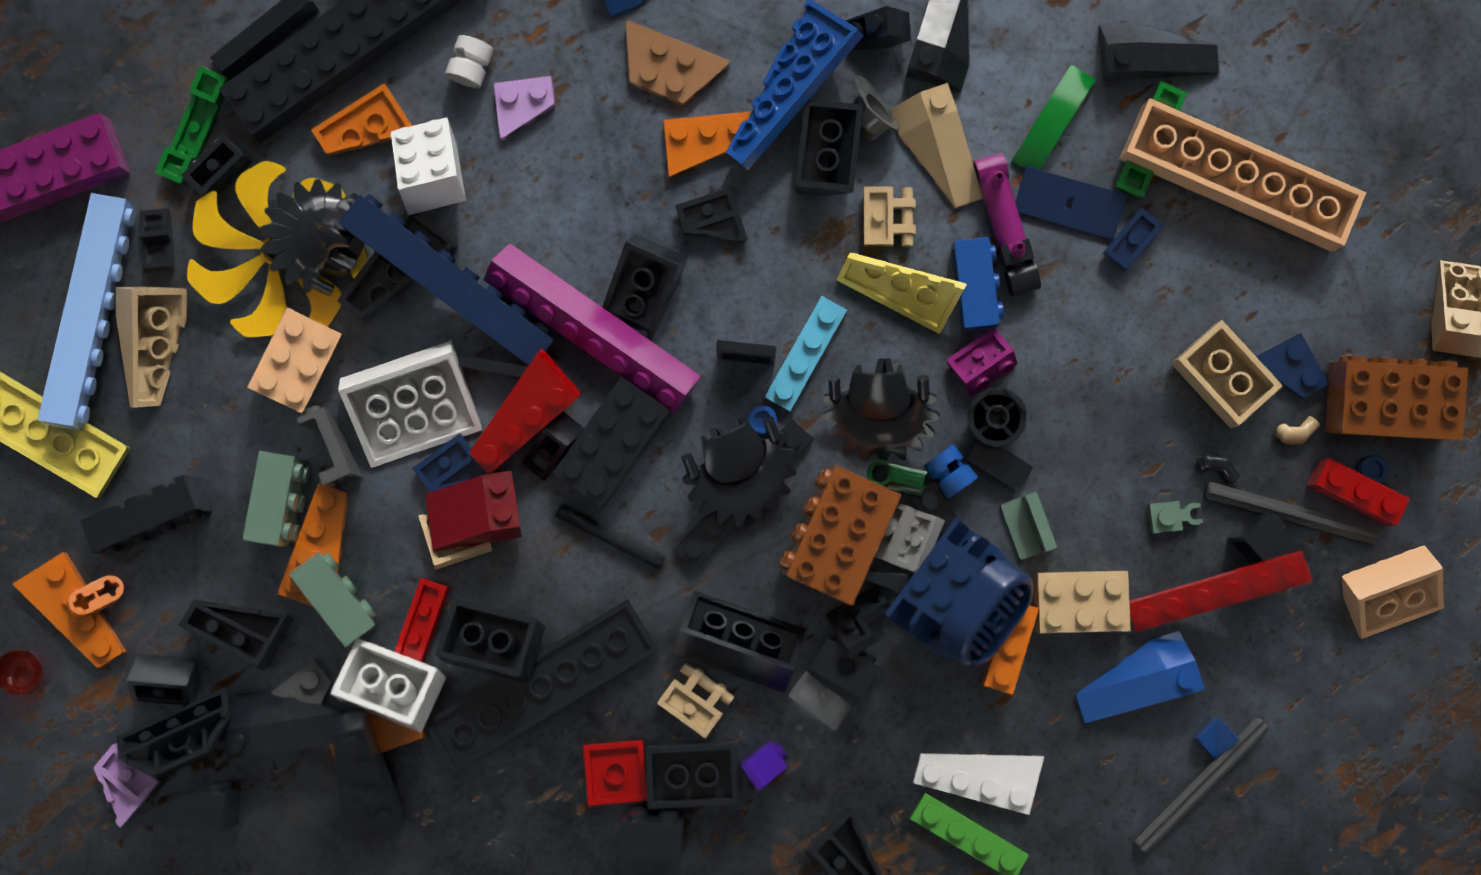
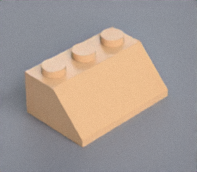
M1425 545L1341 576L1343 598L1361 639L1444 609L1443 567Z

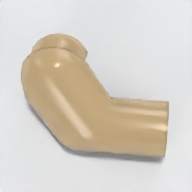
M1309 416L1299 427H1289L1287 424L1279 425L1275 435L1286 445H1301L1320 427V423Z

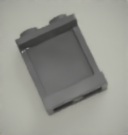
M319 405L302 411L303 416L296 419L298 425L311 430L319 427L335 466L318 474L322 485L336 489L362 478L363 476L337 413L325 407L320 408Z

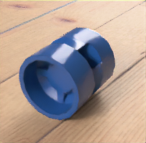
M955 444L923 466L932 479L939 480L937 487L946 499H949L978 478L969 464L962 463L963 455Z

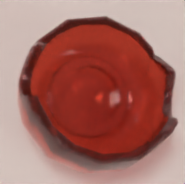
M25 649L9 650L0 656V687L14 696L30 695L40 687L45 677L44 666L35 654Z

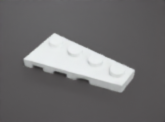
M920 753L913 783L1029 815L1044 756Z

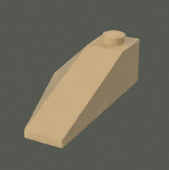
M948 83L919 92L890 109L891 115L900 126V129L897 130L899 138L910 148L917 161L928 171L935 184L955 209L983 199L960 117Z
M116 287V321L129 402L132 408L161 405L170 376V362L173 353L177 352L179 346L176 343L181 327L185 326L187 319L186 288Z

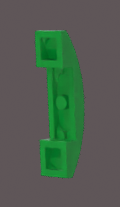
M1070 65L1011 160V163L1025 170L1026 166L1040 170L1096 79Z
M199 66L189 93L192 94L171 146L170 148L165 146L154 173L183 185L186 180L181 174L187 170L194 160L201 156L212 133L224 98L218 88L227 83V77Z
M1160 81L1152 99L1180 111L1187 92ZM1127 160L1122 166L1115 188L1142 199L1154 171Z

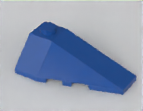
M1176 631L1150 639L1134 653L1121 660L1119 664L1076 693L1075 697L1083 722L1089 723L1204 690L1205 688L1192 653L1180 632Z

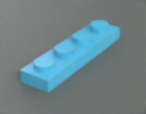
M821 296L766 393L765 399L788 412L792 410L846 314L847 309Z

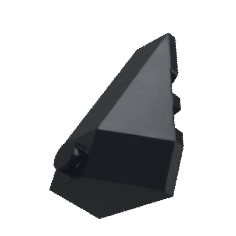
M929 0L906 76L936 86L948 83L950 90L961 93L970 65L968 0Z

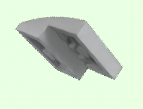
M898 503L874 557L915 573L934 548L945 520Z

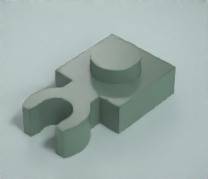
M1179 501L1148 504L1151 534L1183 530L1182 522L1188 525L1203 523V519L1195 520L1190 516V511L1193 508H1200L1201 504L1190 503L1183 509H1180Z

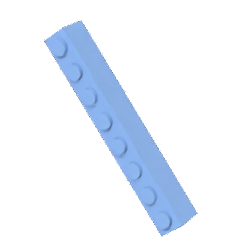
M91 193L38 415V421L46 425L82 431L83 424H86L89 420L90 408L88 403L90 395H93L96 390L97 382L96 378H94L96 368L101 365L103 360V351L101 350L103 338L106 339L109 334L110 324L108 317L110 310H113L116 304V294L114 293L116 282H120L122 278L123 267L121 261L123 254H126L128 251L129 238L127 235L129 227L133 226L136 217L134 207L124 198Z

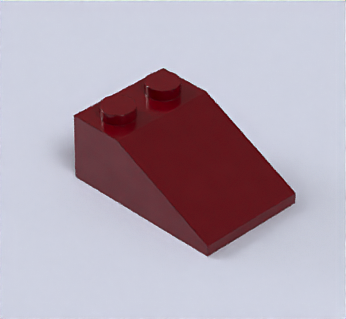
M512 471L481 475L425 494L433 552L522 538Z

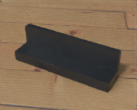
M281 0L209 58L218 67L221 74L230 81L258 61L320 10L312 0Z

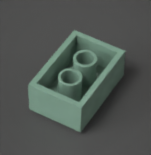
M259 451L242 540L293 547V542H297L300 533V525H297L298 515L303 512L305 507V496H302L304 484H308L311 475V468L308 467L309 461L294 456Z
M319 550L293 569L289 576L342 644L347 647L375 625L373 617L376 614L365 599L359 602L354 594L357 592V588L347 576L341 578L335 570L339 568V565L329 552L323 555Z

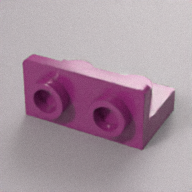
M994 327L946 359L947 365L964 384L966 392L970 397L985 391L993 381L1011 373L1018 364L1014 350Z

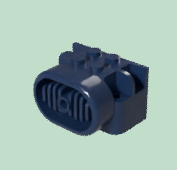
M956 517L885 615L910 637L944 661H959L966 667L974 668L988 662L999 651L1021 621L1033 597V582L998 547L990 543L982 535L970 530Z

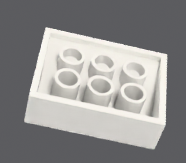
M452 341L340 378L338 391L371 468L446 443L459 433L462 436H466L482 430Z

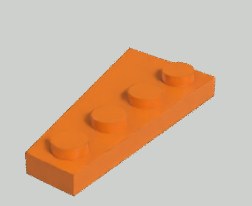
M318 483L277 592L278 595L314 607L289 574L319 550L323 555L329 552L339 565L342 554L341 543L345 527L348 493Z
M62 552L12 584L97 668L104 667L126 653L125 648L102 610L85 618H76L69 613L67 603L71 593L86 584L66 552ZM78 597L74 605L75 608L82 607L83 610H86L88 602L93 600V597L86 600Z

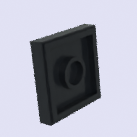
M717 340L716 354L717 358L722 360L773 365L775 364L777 346Z

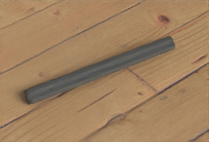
M1209 483L1206 489V498L1259 514H1275L1284 521L1370 545H1375L1380 536L1379 529L1217 483Z
M1255 718L1238 735L1239 740L1217 757L1135 839L1136 846L1144 853H1148L1269 731L1267 724L1260 718Z

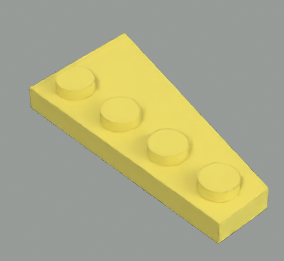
M851 252L836 279L938 334L941 333L967 285Z

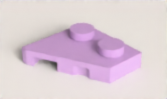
M551 76L494 83L501 140L508 139L510 134L522 126L526 127L535 121L537 116L546 114L556 107Z
M117 743L113 744L93 767L98 780L104 786L103 792L107 802L112 804L117 816L115 821L119 827H124L129 822L131 817L161 783L160 779H155L121 763L118 760Z

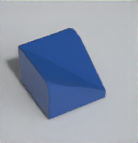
M1213 717L1193 737L1214 759L1239 740V737L1218 717Z

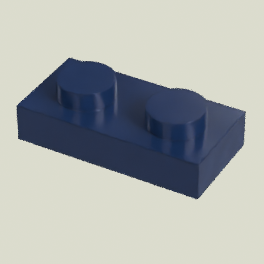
M1141 207L1102 254L1125 272L1164 225Z

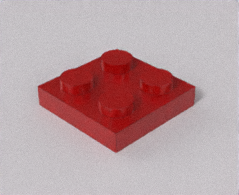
M644 739L583 745L588 806L648 801Z

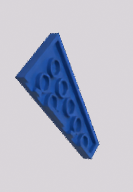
M806 0L804 4L806 11L801 20L796 19L792 26L794 33L790 41L782 45L763 81L765 88L761 96H755L751 104L753 111L750 117L741 123L726 151L732 159L747 170L758 160L864 36L859 29L813 0Z

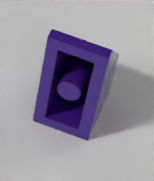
M769 740L741 760V767L759 791L788 767L785 759L789 756L779 742L773 745Z

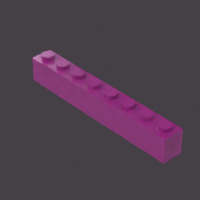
M509 243L491 260L483 279L486 283L673 413H676L692 394L701 375Z

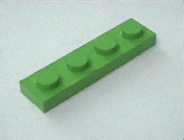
M926 792L923 793L910 816L911 820L1003 875H1018L1029 856L1026 852Z

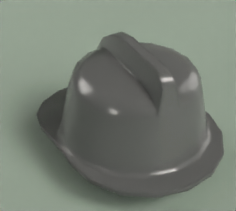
M855 76V86L860 94L856 104L863 105L861 134L867 140L873 141L890 128L899 130L898 122L889 113L874 87L865 78Z

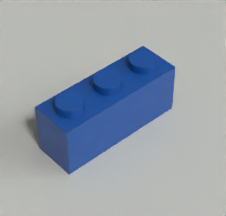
M989 237L954 241L951 250L955 281L967 284L958 300L961 330L966 332L991 329L993 327L997 328L1000 320L1004 319L1002 302L997 303L996 291H1000V279L998 273L994 274L992 262H996L995 245H990Z

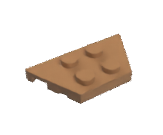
M627 20L626 22L630 84L634 87L685 106L694 98L698 91L706 88L712 79L723 70L725 71L729 68L730 60Z

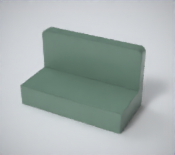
M1037 492L1000 505L1019 559L1023 560L1057 548Z

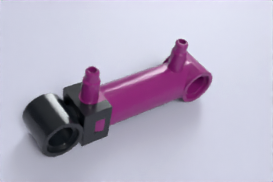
M1003 153L973 160L978 183L982 190L999 248L997 254L1002 271H1004L1010 295L1016 296L1041 289L1039 271L1036 263L1033 261L1035 257L1030 240L1025 237L1010 186L1008 166Z

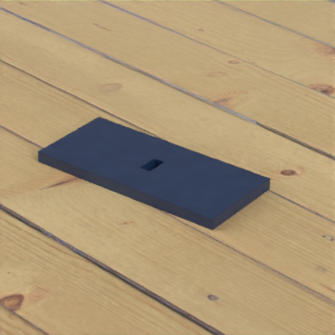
M1026 166L1015 203L1018 213L1114 240L1127 194ZM1068 197L1074 198L1071 209L1065 208Z

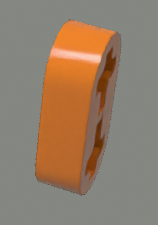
M108 575L75 590L68 599L67 608L69 613L76 618H85L115 604L123 594V582L116 576ZM108 583L110 587H117L112 597L109 593L98 596L104 590V584ZM78 597L82 600L93 597V600L88 602L86 610H83L82 607L75 608L74 606Z

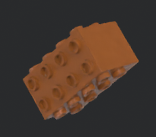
M1366 356L1339 357V362H1329L1325 433L1464 440L1468 368H1458V362L1454 361L1428 362L1427 366V360L1420 359L1398 360L1397 364V358H1369V362H1367Z
M833 465L828 466L825 470L821 469L815 481V486L818 487L815 496H809L802 511L806 514L803 523H797L790 538L794 541L790 551L785 550L778 567L782 568L781 575L853 606L901 494L840 466Z

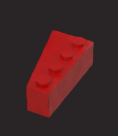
M541 348L469 453L488 474L492 473L579 397L581 391Z

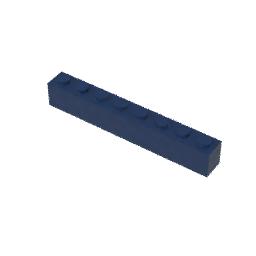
M360 194L338 222V224L528 366L541 348L546 351L553 342V339L548 336L551 330L539 321H536L533 325L525 319L528 313L515 303L509 307L501 301L504 296L491 285L487 289L477 282L480 277L467 267L463 271L453 264L456 259L445 250L441 249L438 253L429 246L432 241L421 232L417 231L414 235L405 228L408 223L394 212L391 216L381 210L383 204L372 195L368 194L365 198Z

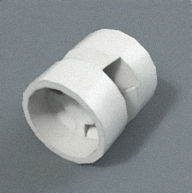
M459 35L453 49L456 57L449 60L445 75L462 85L480 88L486 73L483 66L489 65L494 51L493 47L479 39Z

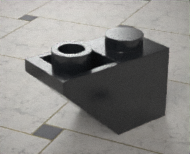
M885 6L845 20L859 29L864 35L852 50L890 48L911 41L910 15L907 11Z

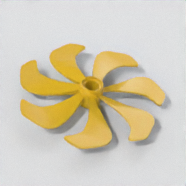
M270 161L261 162L243 172L237 178L235 191L241 204L259 228L272 223L265 214V209L268 207L269 187L279 175L286 171V168L282 165ZM308 178L300 183L310 192L313 182L318 178ZM321 180L327 193L334 184ZM342 190V198H344L346 196ZM216 191L209 192L196 201L192 229L194 236L200 243L221 249L261 250L263 245L272 240L267 237L264 242L236 230L225 222L218 213ZM364 247L351 271L353 278L356 277L368 261ZM261 252V255L240 266L217 272L209 271L200 266L195 260L190 259L187 268V280L205 300L213 304H223L241 292L265 262L271 265L274 259L270 258L268 254ZM269 266L264 295L257 309L251 315L230 321L232 326L243 336L262 337L274 335L287 309L279 271L273 272ZM319 275V279L334 285L332 282ZM302 278L297 281L303 287ZM337 286L334 287L330 297L315 289H312L310 293H306L311 305L310 319L327 327L330 325L342 306L337 301L342 295Z

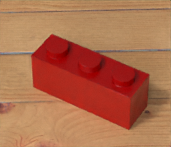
M1330 458L1318 461L1306 487L1385 527L1398 525L1410 498Z

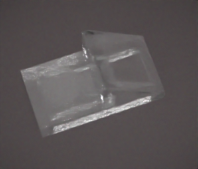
M806 671L788 694V696L835 731L853 708L852 705Z

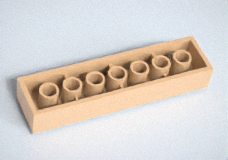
M1151 98L1141 107L1119 158L1124 162L1129 160L1154 171L1153 174L1331 252L1345 246L1366 195V192Z

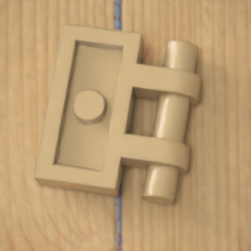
M864 187V246H893V235L902 236L903 247L913 246V235H916V225L913 224V210L916 209V199H913V188H901V198H893V187ZM893 209L901 210V224H893Z
M686 662L680 670L681 673L689 678L686 684L683 685L674 679L657 704L706 738L723 714L713 707L719 699L729 706L735 696L725 690L727 687L721 682L717 684L704 674L705 671L699 666L695 668ZM696 684L711 694L706 701L692 691Z

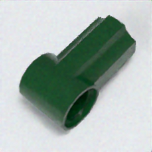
M876 460L868 466V480L893 491L923 496L927 483V471L891 464L884 460ZM881 467L887 468L889 471L888 478L883 482L875 481V471Z

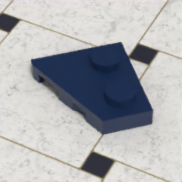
M1302 333L1256 356L1281 384L1285 385L1291 393L1300 399L1329 385Z
M461 433L412 468L429 492L488 474L469 453L472 448Z

